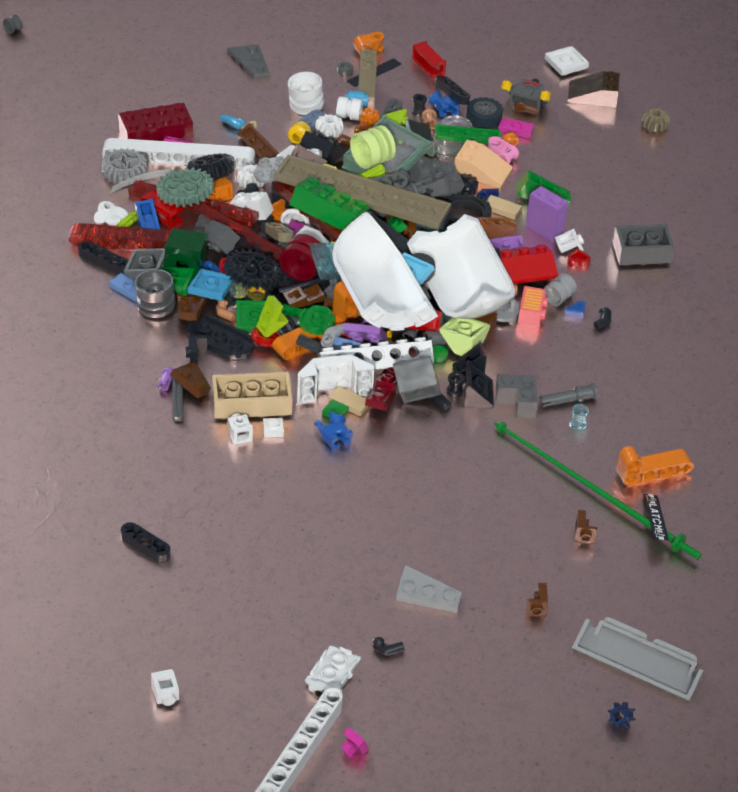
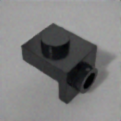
M206 335L188 336V347H185L186 358H189L190 363L196 362L198 365V352L207 351Z

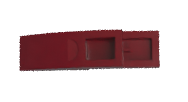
M393 368L384 369L376 379L375 388L367 396L365 406L383 411L388 410L398 390Z

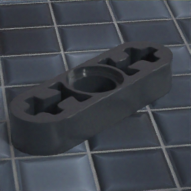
M128 522L121 526V539L156 562L162 563L170 559L169 544L135 523ZM142 540L151 541L148 545H143L140 542Z

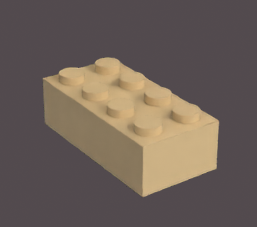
M289 372L212 375L214 419L229 418L235 413L246 414L247 417L292 415V391Z

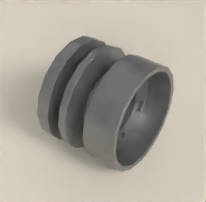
M151 269L140 273L136 277L134 283L138 310L142 315L159 318L170 314L175 309L173 277L169 272Z

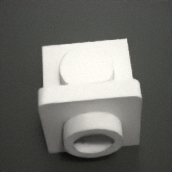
M574 229L555 237L561 253L578 246L579 250L584 251L582 244H584L581 234L577 235Z

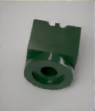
M172 228L165 244L163 267L194 268L196 276L200 269H205L204 263L207 261V234Z

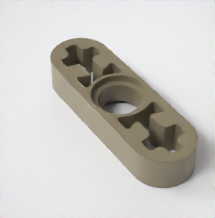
M265 223V233L277 241L290 242L293 238V231L281 223Z

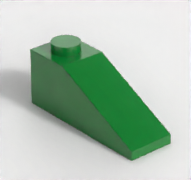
M527 170L516 183V191L521 198L529 200L530 193L542 186L568 201V204L571 203L570 191L530 170Z

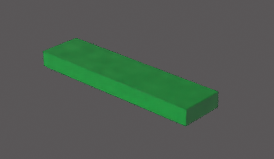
M435 124L434 127L435 140L466 142L468 139L481 144H488L490 137L497 136L502 139L501 130Z

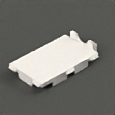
M329 646L311 670L310 676H307L304 680L309 685V691L315 692L318 690L323 693L326 689L334 687L342 692L343 686L352 677L353 671L360 662L361 657L353 655L352 651L346 648L339 647L338 649L335 646Z

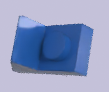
M153 199L135 202L137 223L140 224L143 238L161 234Z

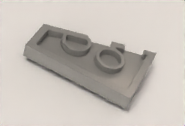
M405 565L396 594V601L457 613L462 592Z

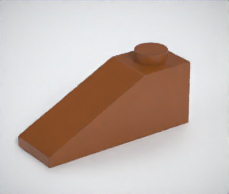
M476 217L489 239L504 237L518 227L504 217Z

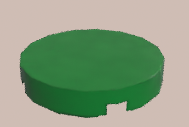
M314 305L308 309L307 307L299 313L298 323L304 332L322 335L327 328L335 326L336 317L329 308Z

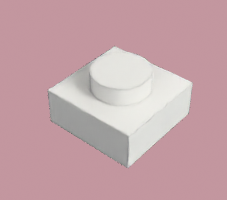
M282 418L263 419L264 438L284 437Z

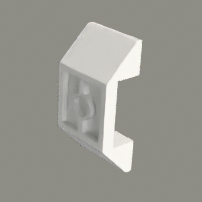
M351 354L313 358L298 373L297 404L316 402L317 391L336 389L338 386L342 388L351 387L353 393L362 397L368 396L373 390L374 365Z

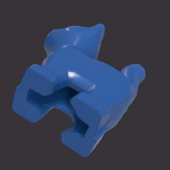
M438 89L428 97V102L439 111V117H445L447 115L446 112H450L452 117L459 115L460 105L447 95L442 98Z
M330 411L328 425L323 426V423L319 420L314 422L322 440L332 450L340 447L336 443L338 440H341L344 445L351 443L353 432L348 430L344 424L346 422L344 416Z

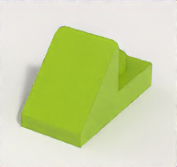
M275 296L267 297L256 325L264 337H269L289 322L282 314L283 306Z

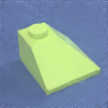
M453 317L440 328L439 332L453 353L462 357L477 344H483L490 325L475 319Z

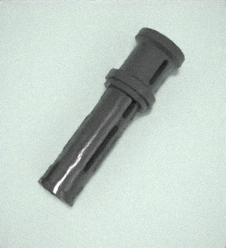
M590 383L589 386H575L573 390L539 396V402L542 408L572 401L581 403L583 400L591 398L596 400L598 398V391L595 383Z

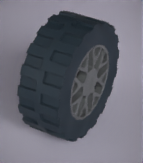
M479 97L469 102L466 120L470 125L483 129H493L500 125L503 107L499 101L488 97Z

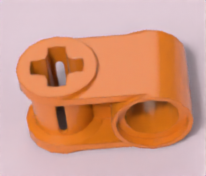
M373 32L359 35L354 38L353 45L359 55L361 50L366 49L377 50V53H380L384 50V34Z

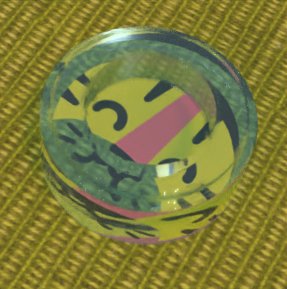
M233 282L229 287V293L234 298H244L248 294V286L242 287V283L235 284Z

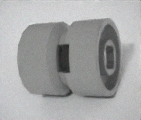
M560 274L544 287L546 289L545 297H548L549 304L559 306L576 292V282L570 275Z

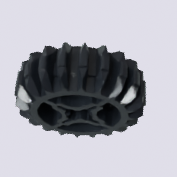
M225 153L197 157L187 164L188 170H191L193 167L195 170L201 169V172L206 171L207 174H210L213 180L224 178L234 170V164L230 155Z

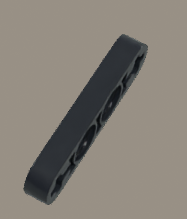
M443 75L436 76L435 86L456 103L462 105L469 104L471 97L469 93L449 77Z
M83 241L78 244V254L80 257L115 274H124L128 259L90 241Z

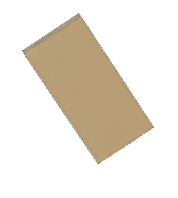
M490 195L486 201L490 203L493 213L513 220L522 211V205Z
M340 386L328 396V402L334 399L349 406V412L360 417L369 408L365 406L366 398Z

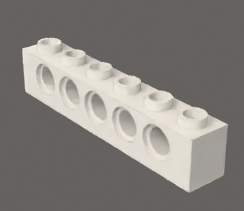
M426 338L414 339L415 342L409 343L407 339L397 340L396 344L389 345V341L379 342L378 346L372 347L370 343L360 344V348L353 349L352 345L341 346V350H334L333 347L323 348L322 352L318 353V358L354 355L357 353L361 356L362 360L374 365V370L393 368V363L427 355L431 356L434 363L432 340L426 341ZM410 347L416 350L415 357L409 355L408 350ZM392 349L398 352L397 359L391 358L390 351ZM373 351L379 353V361L372 359L371 354Z

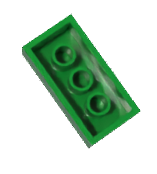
M307 177L296 185L289 205L342 231L365 212L369 213L371 209L366 202L353 199L348 193L339 192L331 185H324L314 177Z

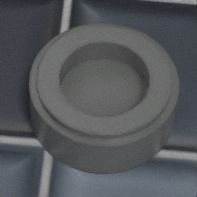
M349 62L339 63L337 65L338 74L342 76L351 75L353 73V65Z

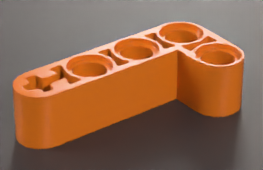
M632 446L624 447L619 452L616 471L626 486L685 475L694 468L693 462L684 449L639 457L637 451Z

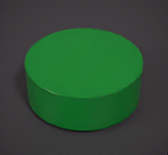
M441 345L432 346L434 362H444L448 355L447 349Z

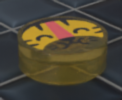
M248 287L247 296L252 300L260 301L265 298L266 290H263L261 287H259V290H256L255 287L251 289Z

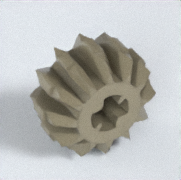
M650 107V109H645L641 119L643 128L654 133L666 131L670 122V116L663 108Z

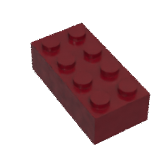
M183 102L119 113V130L123 139L164 141L165 136L185 140L193 138V121Z

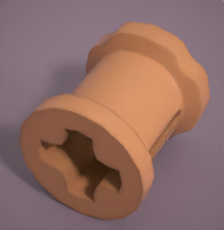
M428 108L422 112L423 124L428 125L430 130H434L435 124H437V114L434 109Z

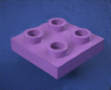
M366 320L360 324L344 323L343 331L352 341L360 343L370 341L374 345L387 341L388 336L382 327L378 328Z

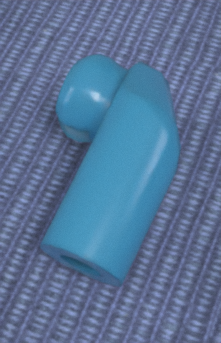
M222 114L220 117L221 122L229 124L235 129H241L242 126H245V121L241 118L237 119Z

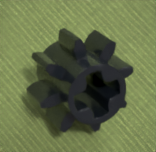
M285 315L289 322L277 330L280 335L297 329L296 326L299 323L295 316Z

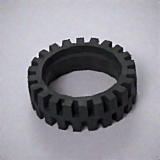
M459 192L457 196L451 194L450 197L447 196L443 200L451 203V210L442 223L444 229L459 220L450 214L451 211L456 209H471L481 214V217H491L492 215L490 203L486 202L485 198L481 199L480 195L475 197L474 193L468 195V192H464V195Z

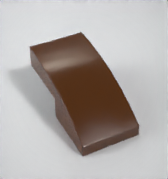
M318 283L304 290L298 286L283 293L290 307L313 305L324 301L325 294Z

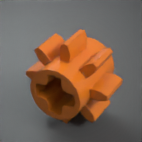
M372 107L363 109L362 114L359 115L362 126L366 125L367 128L373 127L380 120L378 110L374 111Z

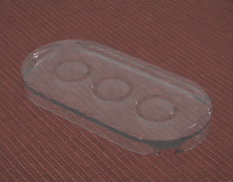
M447 116L438 124L473 128L472 123L462 116ZM433 132V134H432L433 141L435 140V133H434V132ZM435 140L437 157L440 159H449V156L456 157L465 142Z

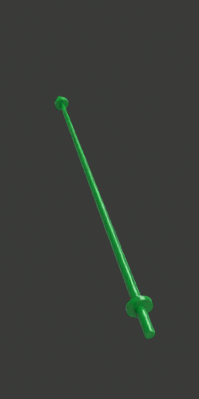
M494 422V425L497 426V432H506L652 530L648 518L508 430L505 422ZM667 531L669 542L672 543L671 551L676 553L681 549L696 560L701 558L702 553L685 543L686 536L681 533L676 537Z

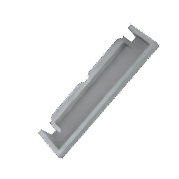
M606 617L603 621L600 620L597 627L591 626L590 620L586 618L572 646V650L687 702H690L704 678V670L699 669L698 673L695 672L698 663L697 657L694 654L660 639L650 642L647 640L646 633L610 617Z

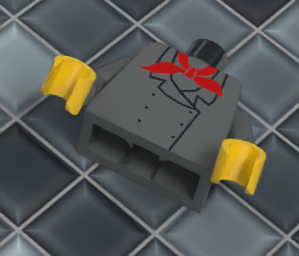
M522 79L515 85H512V82L507 80L502 82L501 89H505L510 95L509 105L514 106L515 102L520 101L538 107L537 112L539 113L541 102L548 104L550 101L551 92L545 91L544 85L538 79H532L531 81Z

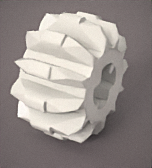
M324 114V116H319L316 120L315 128L316 132L322 136L335 139V137H339L338 135L342 134L344 125L342 118H339L338 115Z
M250 163V165L244 164L243 167H239L237 183H239L240 187L245 189L247 184L253 183L259 190V187L264 186V183L256 181L253 175L258 164L252 165Z

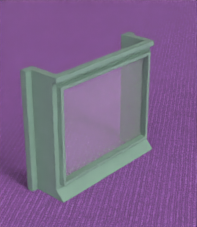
M386 115L371 127L385 126L392 134L395 142L396 152L394 158L384 163H378V165L382 164L386 168L385 174L398 170L407 172L425 153L431 157L436 154V150H434L435 140L429 141L388 119ZM351 149L343 155L342 171L360 175L373 168H361L355 162ZM381 179V183L389 185L387 179Z

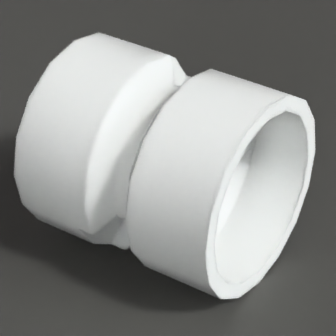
M339 96L336 115L339 118L346 119L349 117L350 120L360 121L359 115L362 114L363 100L356 98L350 100L349 97Z

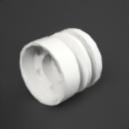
M306 71L296 73L289 78L290 108L293 112L307 115L313 110H321L323 108L322 78L318 74Z

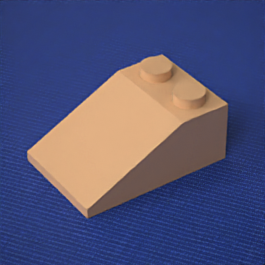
M468 139L455 157L454 165L459 174H472V177H476L478 182L502 188L513 170V166L484 144Z

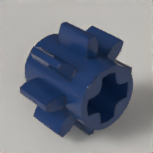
M615 702V708L608 710L610 713L608 721L616 723L615 728L620 729L622 724L625 728H630L629 723L636 721V718L633 717L635 709L628 708V702H623L622 705Z

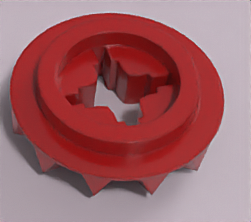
M254 328L250 336L256 345L271 348L274 340L280 335L275 332L269 337L264 338L258 328Z

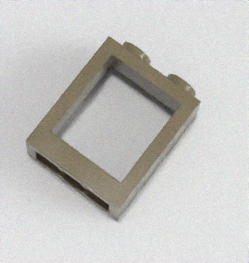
M371 49L360 51L358 91L369 94L368 102H374L377 50Z

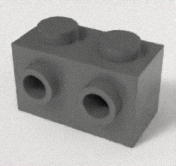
M211 220L202 232L207 234L208 249H213L217 253L223 252L228 254L234 249L235 244L240 239L230 227Z

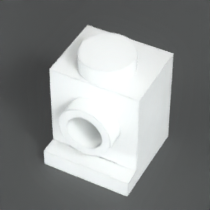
M235 413L227 418V429L234 445L253 441V427L250 425L246 414Z
M173 669L151 673V685L157 704L163 703L165 706H170L176 700H179V688Z

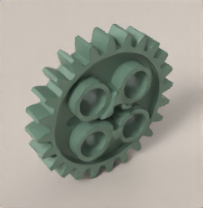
M185 167L184 170L178 168V171L172 170L171 174L166 172V176H161V180H158V184H156L160 200H164V203L169 202V206L176 204V207L179 205L185 207L186 204L192 206V203L198 205L199 201L205 202V198H210V194H213L214 190L211 175L207 174L206 171L201 172V169L195 170L194 167L191 170H188V167Z

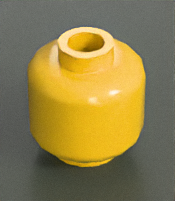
M303 121L295 122L288 131L290 142L294 145L300 144L305 131L311 133L310 126Z

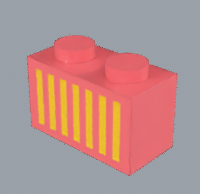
M524 286L518 323L540 327V321L545 319L546 309L543 308H547L548 297H545L546 289Z

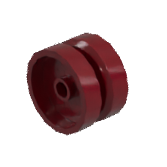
M307 234L295 235L280 255L279 262L281 268L293 279L299 281L310 280L325 261V248L313 236Z

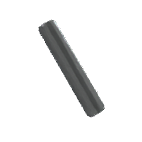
M173 378V421L181 422L183 421V386Z

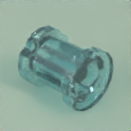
M575 404L571 409L573 415L569 421L570 426L574 429H584L587 425L586 416L589 413V409L583 404Z

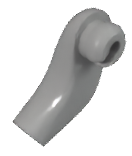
M344 323L327 328L321 340L323 348L332 347L335 339L345 334L343 331Z

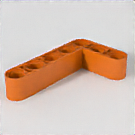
M340 281L334 288L332 314H335L336 317L335 325L357 321L358 308L343 281ZM299 327L276 338L272 348L284 360H290L309 351L296 345L299 335L321 343L324 334H309Z

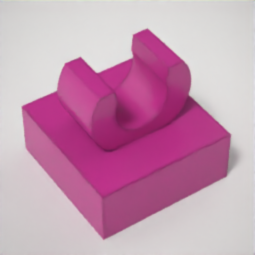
M350 727L343 733L347 741L341 748L350 758L357 750L362 755L369 750L366 741Z

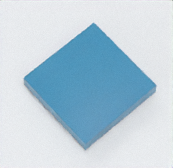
M200 269L189 285L188 293L223 301L235 280H230V276H226L223 273Z

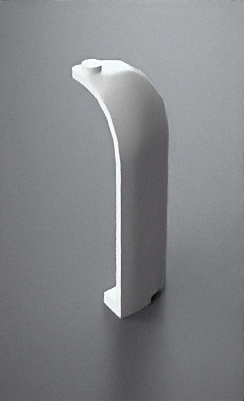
M363 213L341 232L334 244L332 252L333 262L361 316L367 322L378 328L385 327L390 330L399 331L414 325L419 327L438 317L404 257L370 213Z
M464 214L457 222L448 226V230L438 233V231H416L407 245L412 254L424 253L434 259L436 272L427 284L439 308L445 315L459 319L483 317L502 308L514 297L515 288L513 282L477 218Z

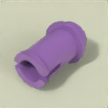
M166 367L162 370V376L157 383V387H160V390L167 391L173 379L170 374L174 368Z

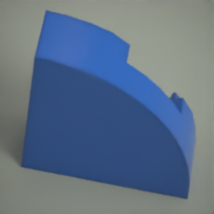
M578 301L576 304L567 306L565 315L583 318L586 302Z

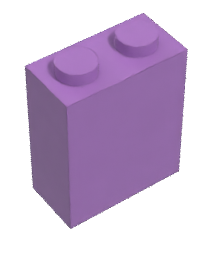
M540 186L530 193L526 227L554 242L556 236L564 233L568 201Z

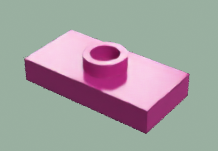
M502 118L498 130H501V133L514 132L517 136L531 138L534 124Z

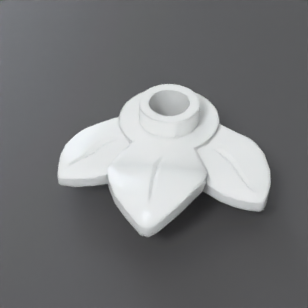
M103 201L98 205V211L94 214V222L97 226L106 223L113 228L128 215V212L122 207L115 206L110 201Z

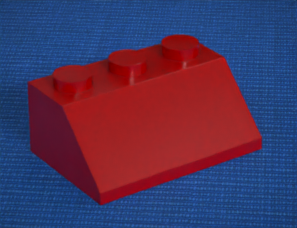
M539 244L531 248L519 247V249L515 250L503 249L500 251L502 264L513 284L555 279L558 277L553 252L546 245Z

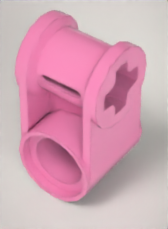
M497 136L489 138L487 147L503 160H506L507 163L510 164L512 159L519 157V151L514 145Z

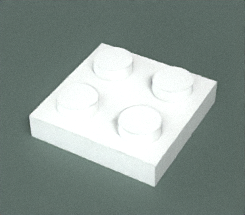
M573 46L545 53V60L561 76L589 67V62Z

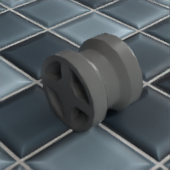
M13 15L10 19L6 18L3 20L4 29L9 34H13L15 30L19 31L23 28L22 21L18 15Z

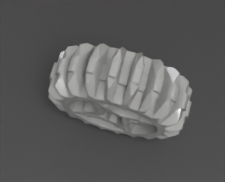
M114 149L113 152H108V155H104L101 163L105 179H108L109 182H114L115 185L148 171V162L145 155L141 154L140 151L135 152L134 149Z

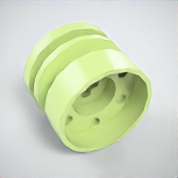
M383 125L353 134L350 140L352 156L355 162L363 169L392 160L395 156L396 147L393 136Z

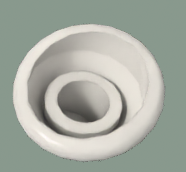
M297 208L288 209L281 215V224L286 227L289 226L290 220L310 225L306 213Z

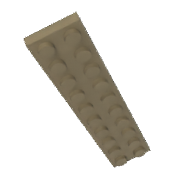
M287 155L274 173V180L292 186L298 185L307 177H314L324 185H331L339 192L348 193L353 199L366 202L371 207V210L439 230L451 210V203L292 155Z

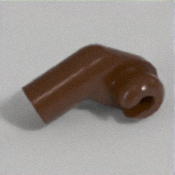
M520 101L515 102L513 107L517 113L536 115L538 107Z
M340 134L335 139L337 143L341 145L346 143L350 147L351 137Z

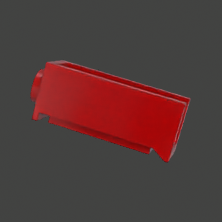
M427 41L413 45L412 59L431 78L446 73L447 61L442 59L427 44Z
M150 191L140 198V201L153 199L158 221L169 226L170 230L183 223V219L177 217L178 214L183 212L182 207H176V204L169 206V202L164 203V200H160V197L154 191Z

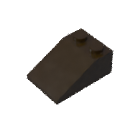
M602 71L569 81L567 102L616 108L620 73Z

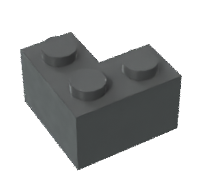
M497 375L495 389L496 404L515 405L516 418L536 419L538 398L535 376Z

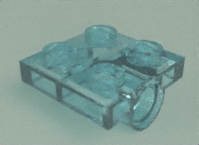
M314 243L310 246L320 280L342 279L332 257L335 243Z

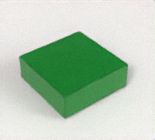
M332 399L322 410V415L329 418V412L332 411L333 413L345 416L349 412V406Z

